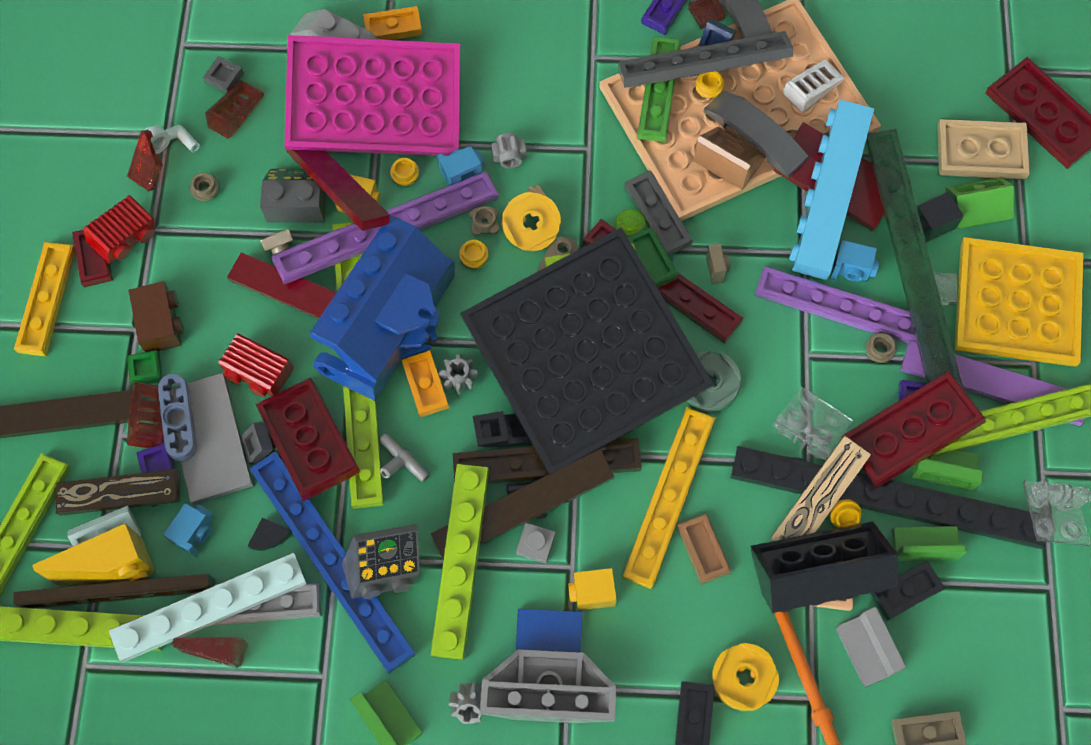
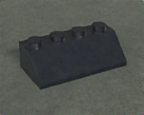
M873 521L751 546V554L761 592L772 613L787 612L791 609L810 605L816 606L839 599H850L854 596L873 592L880 593L898 587V554Z

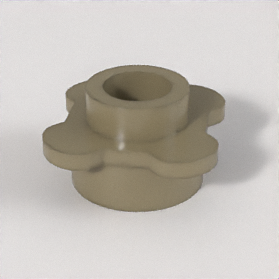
M487 206L471 210L470 218L473 220L471 232L474 235L486 232L496 234L499 231V225L496 223L498 210Z

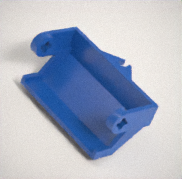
M390 215V224L381 226L310 331L312 339L334 349L341 359L329 353L321 352L313 362L314 368L323 376L376 401L401 362V359L431 351V345L424 344L429 340V337L433 342L437 341L435 327L438 325L440 313L436 309V305L455 277V260L446 257L416 226Z

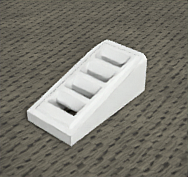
M825 59L787 82L783 94L803 113L841 84L845 78ZM822 71H826L833 79L829 80ZM815 76H818L825 84L822 85ZM810 81L816 87V89L811 87L807 82ZM802 86L809 92L808 94L801 89Z

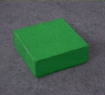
M157 350L127 355L129 383L132 387L160 382L162 371L160 353Z

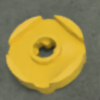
M526 192L517 195L508 202L502 212L501 225L503 233L512 245L521 250H542L553 243L559 231L561 223L560 212L556 204L542 194ZM528 213L532 217L537 216L539 219L535 223L537 227L535 230H532L530 227L525 228L523 222L526 221L525 215Z
M743 643L732 646L719 655L713 666L712 681L713 685H715L714 692L724 704L739 711H755L767 704L775 695L779 684V675L772 657L766 650L754 644ZM746 668L751 671L750 677L754 679L753 684L747 683L743 686L739 683L740 679L736 677L737 671L743 672Z

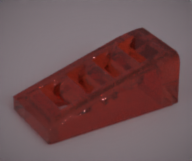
M242 80L239 81L205 112L208 128L229 139L263 98V91ZM240 94H243L249 98L245 99L241 97Z
M134 382L127 445L151 448L160 445L164 439L158 386ZM141 396L156 398V400H144L141 399ZM140 408L154 410V412L140 410ZM140 420L153 422V424L143 423Z
M239 637L174 638L172 642L173 647L181 653L234 668L241 667L248 647V643Z

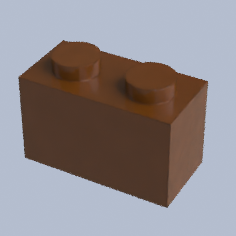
M164 281L129 289L138 344L145 352L181 346L180 334H184V328L181 318L179 316L176 317L175 308L179 307L176 292L174 290L170 291Z

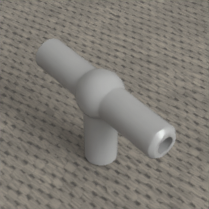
M388 433L380 437L379 443L395 457L380 469L381 475L384 478L391 477L403 466L421 482H424L430 476V473L413 458L412 453L400 446Z

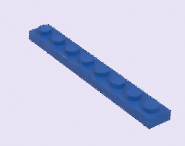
M276 451L251 467L250 471L386 671L390 674L416 655L377 597L371 599L351 597L342 567V562L346 555L345 551L310 500H302L285 464Z

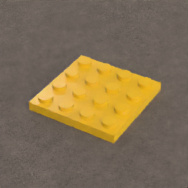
M964 237L960 246L954 350L1077 367L1081 363L1083 253Z

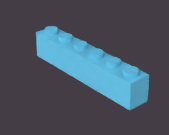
M841 99L836 109L830 108L826 120V126H830L828 136L823 135L818 152L823 153L821 162L816 161L811 179L816 180L814 190L809 188L807 191L804 206L809 208L806 217L801 215L796 233L801 234L799 244H793L789 260L794 261L792 267L794 272L826 280L832 271L874 108Z

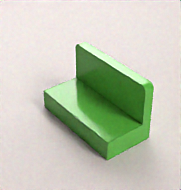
M1002 177L946 187V193L949 192L964 215L957 226L958 228L1004 221L1014 217V185Z
M957 450L933 457L929 456L912 467L911 478L974 491L982 483L983 471L977 470L979 462L977 454Z
M958 526L894 527L891 530L893 549L898 554V561L959 560L967 553L966 545L959 544Z
M387 681L381 682L365 695L360 691L350 699L380 745H409L422 735L421 729Z

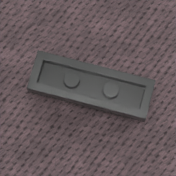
M651 171L625 182V190L647 227L653 228L668 256L692 245V238Z

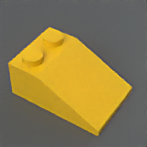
M122 524L32 565L35 572L56 585H94L147 580L149 575L156 573L143 538L126 524Z

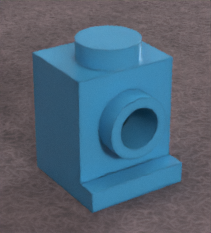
M471 146L457 149L447 157H444L443 153L437 155L439 169L448 185L482 173L481 166L485 165L479 150H473Z
M841 240L836 252L831 279L836 280L838 275L845 276L850 281H867L868 277L875 278L879 266V260H875L877 248Z
M185 503L163 536L174 545L197 558L200 552L196 547L199 543H204L211 533L213 522L210 519L213 513L199 504L193 508Z

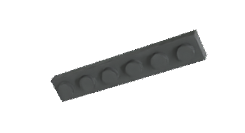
M786 31L619 61L618 68L624 88L638 87L648 83L665 82L675 78L696 76L702 73L724 71L729 68L751 66L756 63L778 61L783 58L793 57V45Z

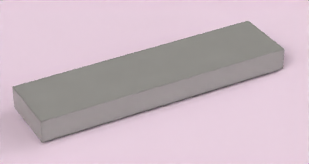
M306 584L212 625L321 617L320 584Z

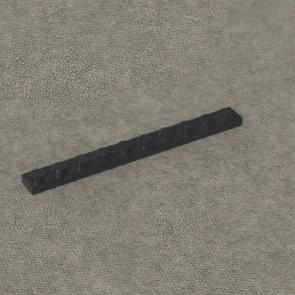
M737 446L730 478L802 495L822 465ZM857 473L838 500L850 499L858 503L860 508L942 527L958 526L959 531L1038 549L1046 546L1049 516L891 480L876 488L868 475Z

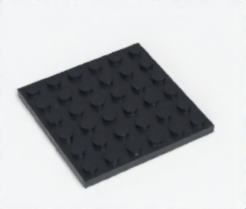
M622 227L460 313L462 320L550 475L612 443L712 388L714 385Z

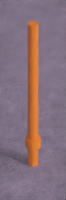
M788 612L774 613L813 709L811 716L815 726L820 727L827 745H841L832 723L835 719L830 707L826 708Z

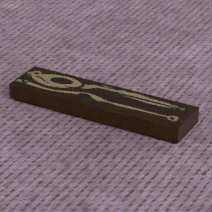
M176 469L57 483L56 514L60 516L115 510L125 506L133 508L180 502V472Z

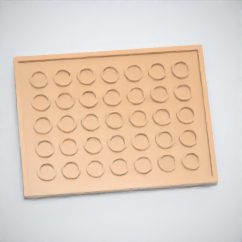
M787 0L763 11L772 33L786 31L793 45V57L717 71L724 80L723 91L735 94L760 109L781 126L792 138L803 122L828 136L830 126H826L830 108L836 109L840 99L869 107L799 0ZM735 23L728 26L736 30L733 40L743 38ZM701 38L681 46L680 50L699 47ZM826 59L845 79L802 113L783 94L785 84ZM822 71L829 80L833 79L826 71ZM620 73L600 81V90L648 171L652 172L681 221L781 176L773 171L774 167L765 158L745 188L741 190L694 162L699 136L716 127L725 130L756 148L727 125L723 128L704 113V108L715 98H706L697 92L695 84L700 74L675 78L666 143L637 139L645 84L638 87L624 88ZM815 76L822 85L825 84L818 76ZM810 81L807 82L811 87L816 89V87ZM803 86L801 87L806 94L809 93ZM874 113L867 137L879 132L881 129V124Z

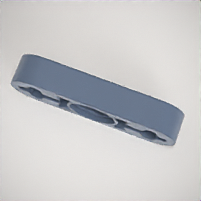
M168 374L158 384L165 449L174 460L185 462L190 460L197 450L190 390L188 384L180 375ZM174 383L179 387L176 389V398L179 402H174L173 396L168 391L172 389V384ZM177 410L184 411L185 419L182 423L178 425L170 423L169 418L173 412ZM176 433H181L182 440L188 444L183 447V452L180 453L174 448L179 446V438Z

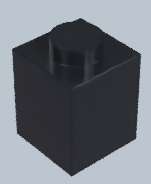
M949 192L918 205L911 220L915 232L919 235L921 234L925 242H928L955 230L964 215Z

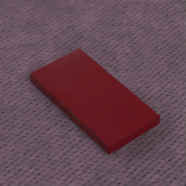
M1028 57L987 88L985 94L1014 121L1026 123L1027 133L1066 169H1069L1091 151V114Z
M803 122L793 139L806 152L808 160L789 178L776 168L773 171L805 191H808L809 188L814 190L816 180L811 179L816 161L821 162L823 153L818 152L824 134ZM861 157L846 216L873 231L886 212L902 181Z
M948 371L845 433L842 437L846 436L871 454L862 468L875 487L878 488L986 423V419Z
M311 377L255 404L303 501L361 473Z

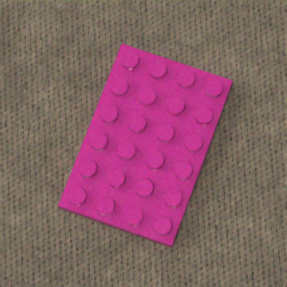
M288 35L285 149L432 156L443 153L444 156H449L453 151L459 149L460 44Z

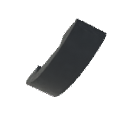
M503 411L473 416L478 447H511L532 444L516 414L504 415Z

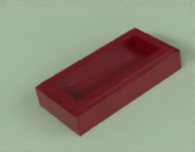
M84 230L72 232L82 286L85 288L113 281L110 264L86 242Z

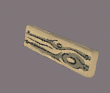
M843 436L770 539L777 541L815 533L871 454L846 436Z

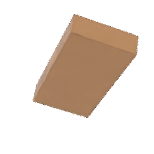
M707 513L677 524L678 532L701 585L731 573Z

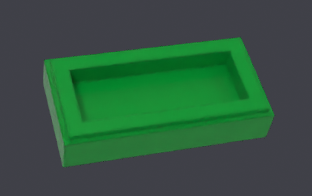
M652 227L627 237L630 243L635 245L637 255L657 288L678 279V273Z

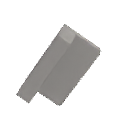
M876 607L864 611L859 617L836 627V631L864 687L893 676L906 668Z

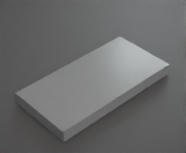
M223 373L187 383L190 390L197 444L195 455L190 460L181 462L190 502L196 505L254 487L240 439V432L226 378L223 376ZM178 386L168 390L173 396L174 402H179L176 398ZM181 410L173 412L170 415L171 423L173 425L182 423L185 419V412ZM176 433L179 438V446L177 448L180 453L183 452V447L188 444L182 440L181 433Z

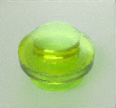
M624 210L616 218V229L622 227L628 237L644 230L645 219L636 210Z

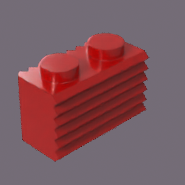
M128 195L126 199L118 202L112 209L104 212L98 219L84 227L85 240L110 264L116 258L118 260L124 259L130 253L131 247L139 241L141 243L148 241L154 234L155 222L154 218L134 198Z
M239 333L236 334L232 343L229 344V348L226 349L222 358L219 359V365L224 371V377L236 384H239L240 381L245 382L247 385H250L249 389L253 393L263 398L266 394L271 397L278 394L294 369L289 359Z

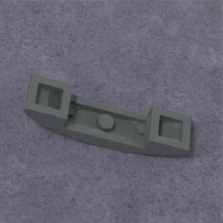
M718 0L722 8H727L743 37L742 39L772 33L758 0Z
M722 91L704 108V113L723 128L728 125L766 155L767 162L787 178L808 160L806 152L781 126L743 98L730 92Z

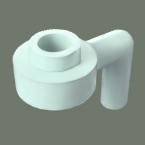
M176 125L166 130L161 126L148 127L142 132L139 139L140 146L149 155L161 153L167 148L170 140L177 137L192 153L200 148V144L181 125Z

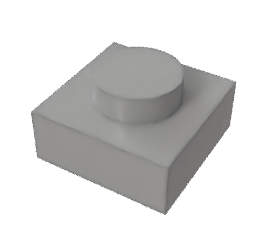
M525 523L516 555L547 564L556 532Z

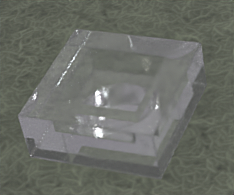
M927 271L924 276V303L954 306L957 302V274Z

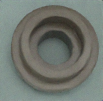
M199 173L191 180L190 192L199 201H209L218 194L219 183L214 176L207 173ZM209 186L208 189L201 191L203 187Z
M874 334L866 342V354L875 362H888L896 353V343L888 334ZM875 346H882L885 352H878Z

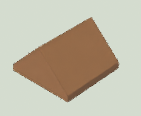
M716 127L699 136L694 162L743 190L765 160L766 155L725 130Z

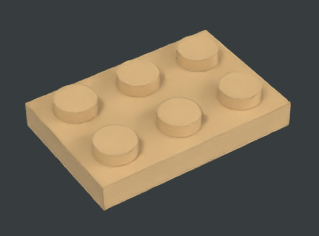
M939 120L937 124L939 175L984 178L1002 177L1006 179H1027L1029 176L1026 123Z

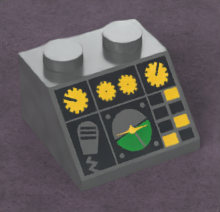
M270 169L262 180L260 208L267 223H324L326 193L303 169Z
M416 524L353 536L342 562L352 598L363 597L364 599H371L379 596L382 592L392 590L395 593H401L409 590L414 585L420 574L419 539Z

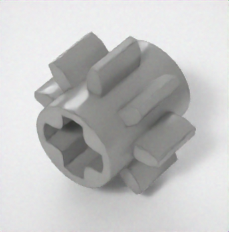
M503 133L496 138L497 143L491 144L494 163L500 162L503 168L511 169L518 167L522 163L521 158L527 157L524 138L518 140L515 133Z
M459 354L456 355V359L451 361L445 359L446 370L439 371L440 379L446 380L444 383L445 390H449L452 387L457 390L458 395L461 394V390L466 388L472 390L473 384L471 379L478 378L477 370L471 369L473 366L472 359L470 358L465 361L460 358Z
M476 682L460 683L458 693H450L449 705L452 706L451 716H457L458 720L463 724L481 722V687Z

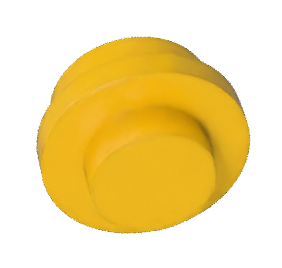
M717 71L702 73L697 77L695 87L701 96L715 98L723 91L724 80Z
M399 158L391 166L390 175L396 184L408 186L418 179L419 168L411 159Z
M469 240L461 246L459 257L464 266L475 269L482 267L487 262L489 253L486 245L481 241Z
M844 499L834 505L829 516L834 526L842 528L859 524L862 511L858 503L850 499Z

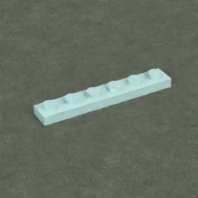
M292 553L109 630L119 661L123 663L304 586L307 583L297 558Z

